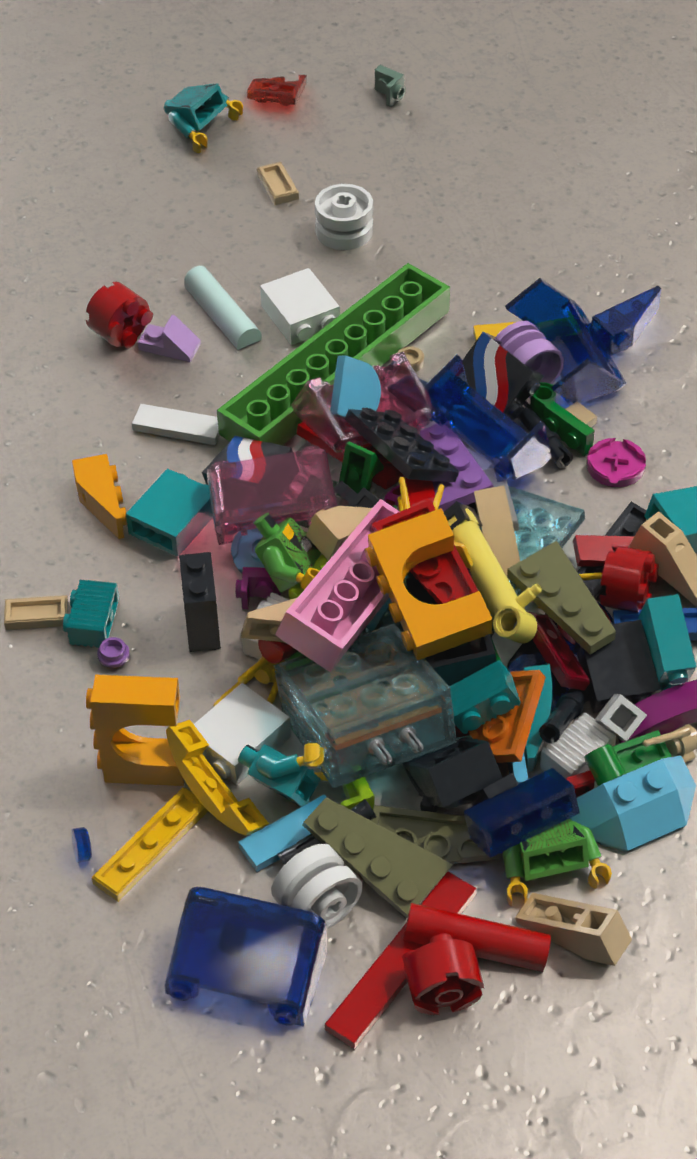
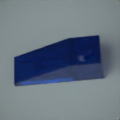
M656 286L592 316L590 338L609 356L625 351L633 346L659 310L662 288Z

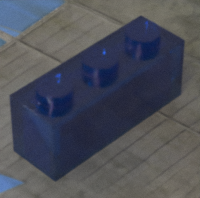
M553 767L518 784L510 790L463 811L470 839L490 858L580 813L574 785Z

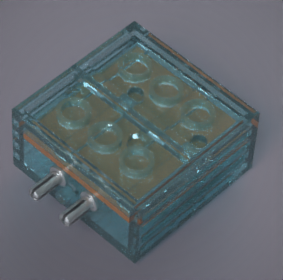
M394 623L359 635L331 672L305 655L274 665L282 712L290 717L291 730L303 747L308 743H318L320 747L324 748V761L319 766V769L333 788L349 784L357 779L379 773L384 769L403 762H409L419 756L457 743L450 687L424 658L417 661L413 650H406L401 637V631Z

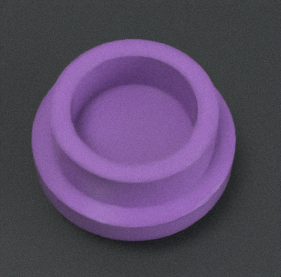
M116 637L105 639L97 651L99 662L110 668L122 666L128 661L130 656L127 644Z

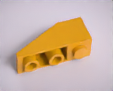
M107 454L72 460L79 501L118 539L125 538L123 526L127 525L126 508H119V504L123 503L121 487L114 486V483L118 482L116 466L109 465Z

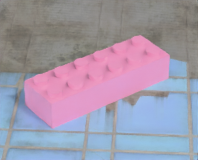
M380 499L289 607L275 636L331 672L389 598L388 593L382 594L376 578L380 574L376 566L370 567L364 549L368 548V534L374 532L371 523L400 511Z

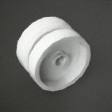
M337 184L323 189L316 196L315 231L318 240L322 244L335 250H351L368 243L373 235V199L368 191L353 184Z
M317 844L296 854L282 867L271 886L272 897L282 909L290 913V919L305 935L318 934L337 924L352 910L362 893V882L348 866H344L342 858L329 844Z

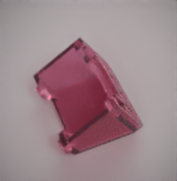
M399 352L390 356L391 363L388 366L380 367L376 365L373 367L381 385V398L376 411H396L401 414V419L408 425L421 430L430 423L429 419L437 409L404 352ZM320 377L309 380L291 405L297 417L336 453L342 452L344 454L346 443L349 441L358 446L368 444L369 442L344 418L334 416L331 413L330 408L334 385L330 386L327 381L323 382Z
M308 446L298 452L231 463L225 460L217 461L207 470L213 521L219 545L232 543L233 535L241 531L242 536L248 535L247 530L256 529L257 527L254 525V522L265 513H269L277 524L287 518H292L295 522L308 520V525H311V519L315 513L322 509L327 510L337 506L327 452L320 449L319 446Z

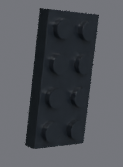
M365 407L361 410L348 409L345 420L407 479L456 482L459 471L450 463V459L437 452L431 442L423 439L417 433L418 430L403 421L401 414L393 410L378 412Z

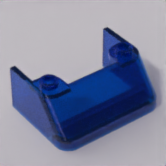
M537 279L505 305L509 312L519 317L522 321L533 323L544 334L546 340L550 341L561 352L564 358L563 369L560 373L562 379L551 388L554 392L561 395L567 403H575L576 401L579 403L617 392L626 385L624 377L582 308L574 300L543 279Z
M456 354L423 387L429 408L432 411L429 415L433 421L441 427L445 424L494 465L495 471L505 480L508 478L516 480L542 468L551 459L545 424L540 421L527 433L468 385L462 359L459 355Z

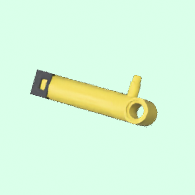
M456 501L444 511V514L454 534V542L463 543L467 548L473 562L472 567L469 568L472 579L493 617L495 632L501 637L520 644L531 641L537 631V621L532 614L526 612L524 607L542 592L541 586L534 584L531 588H527L517 596L480 530L483 524L475 510Z

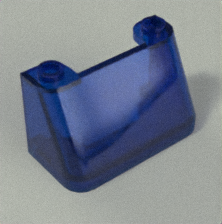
M193 887L189 890L185 900L164 984L165 992L177 1000L187 1001L190 998L197 997L200 988L266 1003L268 1004L270 1014L277 1023L285 1026L295 1024L304 1027L328 953L326 922L321 916L310 911L210 888Z

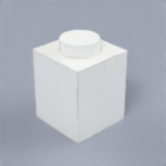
M614 694L595 720L614 733L619 740L627 741L647 714L621 694Z

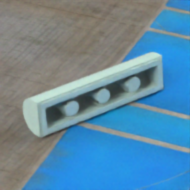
M196 266L188 271L184 278L185 288L237 350L262 340L261 331L206 267Z

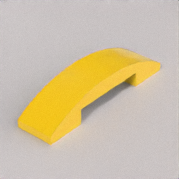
M191 720L177 723L176 727L169 726L166 729L172 756L183 779L199 802L216 819L230 829L245 836L269 824L250 798L241 801L236 799L202 753L209 744Z

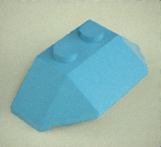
M682 756L662 758L601 784L565 804L563 808L571 821L584 825L592 831L596 843L628 852L687 826L696 784Z

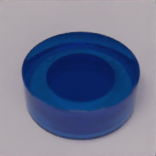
M85 827L72 829V844L77 863L90 861L92 852L87 829Z

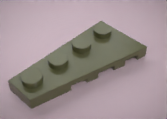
M557 541L508 568L507 577L521 591L531 588L534 584L541 586L542 592L537 595L533 602L589 654L615 640L616 630Z
M374 805L373 811L376 818L372 822L451 864L503 859V849L509 837V821Z

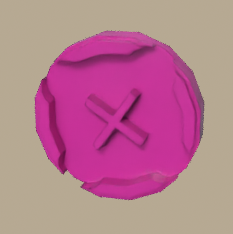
M616 438L598 441L590 448L587 457V470L593 479L610 487H626L635 484L643 477L646 468V457L638 445L623 439V442L615 441Z

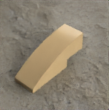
M505 486L474 491L478 517L483 524L481 532L507 576L508 568L520 562Z

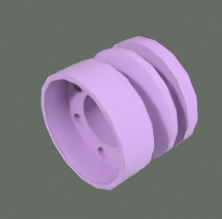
M518 321L508 325L498 333L496 338L502 342L501 346L531 370L541 373L544 377L540 382L553 385L563 369L564 358L561 352L550 341L546 340L544 334L533 323Z

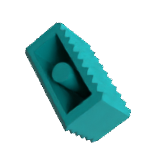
M79 580L78 589H73L70 596L71 613H66L63 620V631L68 633L69 644L72 646L76 644L78 646H90L91 648L95 646L99 648L101 643L109 638L120 600L117 583Z
M500 660L441 691L449 718L463 734H467L468 730L473 731L479 728L486 721H491V718L505 714L510 709H514L515 706H520L521 703L512 674Z

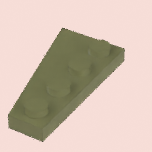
M327 797L302 824L322 844H329L351 870L406 919L411 903L420 904L453 866V864Z

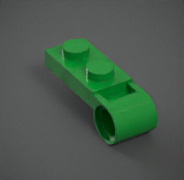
M540 382L538 391L533 396H530L531 408L551 431L556 432L561 437L563 442L585 457L593 446L595 430L556 403L557 390L552 384Z
M659 730L614 746L612 744L602 746L585 755L584 759L597 785L600 786L662 758L672 757L665 742L647 747L643 745L644 740L660 736Z

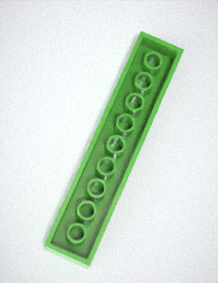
M407 263L217 409L219 435L229 442L234 436L278 445L285 444L297 434L298 424L316 414L321 415L331 407L338 356L346 355L380 368L395 356L400 349L410 344L449 312L450 286Z

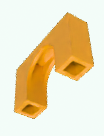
M442 508L368 534V548L364 549L370 567H377L380 574L376 576L379 588L383 595L388 593L392 602L389 604L391 616L395 623L401 622L404 632H401L404 646L407 651L413 650L417 661L492 633L493 619L480 591L448 603L435 605L417 600L404 586V579L407 573L415 565L454 550V534Z
M95 675L93 688L87 689L86 708L91 709L90 729L95 730L93 746L95 750H98L97 768L102 769L105 783L184 786L185 780L174 761L168 739L142 737L124 729V727L133 725L176 727L180 706L178 678Z

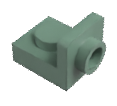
M379 65L374 70L375 90L386 94V105L392 107L405 95L404 74Z

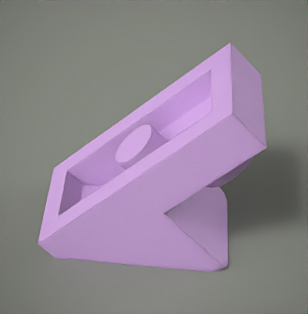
M173 314L165 327L148 324L138 341L140 351L191 362L201 345L200 339Z

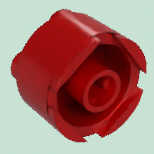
M111 282L114 285L108 288L106 286L99 288L90 299L86 312L89 313V321L86 320V324L92 331L111 345L131 348L135 345L138 336L142 333L145 326L152 321L153 312L149 310L147 301L120 282Z
M613 545L612 549L614 552H608L603 568L601 585L605 586L606 595L600 594V604L602 607L639 613L646 600L652 598V594L649 593L650 583H655L657 580L659 564H655V555L651 551Z
M446 933L438 934L430 939L429 944L406 952L402 957L415 1009L420 1013L440 1015L438 1008L448 1006L451 1007L452 1012H457L473 1005L483 995L481 988H484L476 953L471 943L451 939V935Z

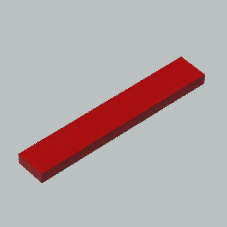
M448 871L421 905L462 914L476 896L477 888ZM406 924L325 1023V1031L353 1049L358 1046L407 984L403 955L406 952L424 946L403 940Z

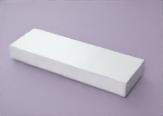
M140 404L132 422L133 431L216 445L220 436L218 420L215 416Z

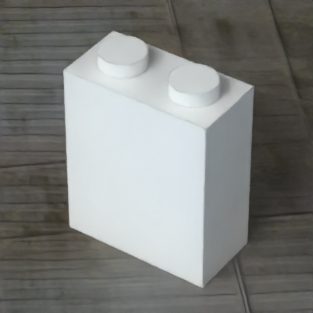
M310 268L260 285L261 306L290 345L311 338L340 315V306Z
M243 683L237 686L194 724L209 744L202 753L221 778H227L235 785H238L248 776L249 768L238 762V757L247 744L259 751L264 744L277 750L291 737L290 717Z

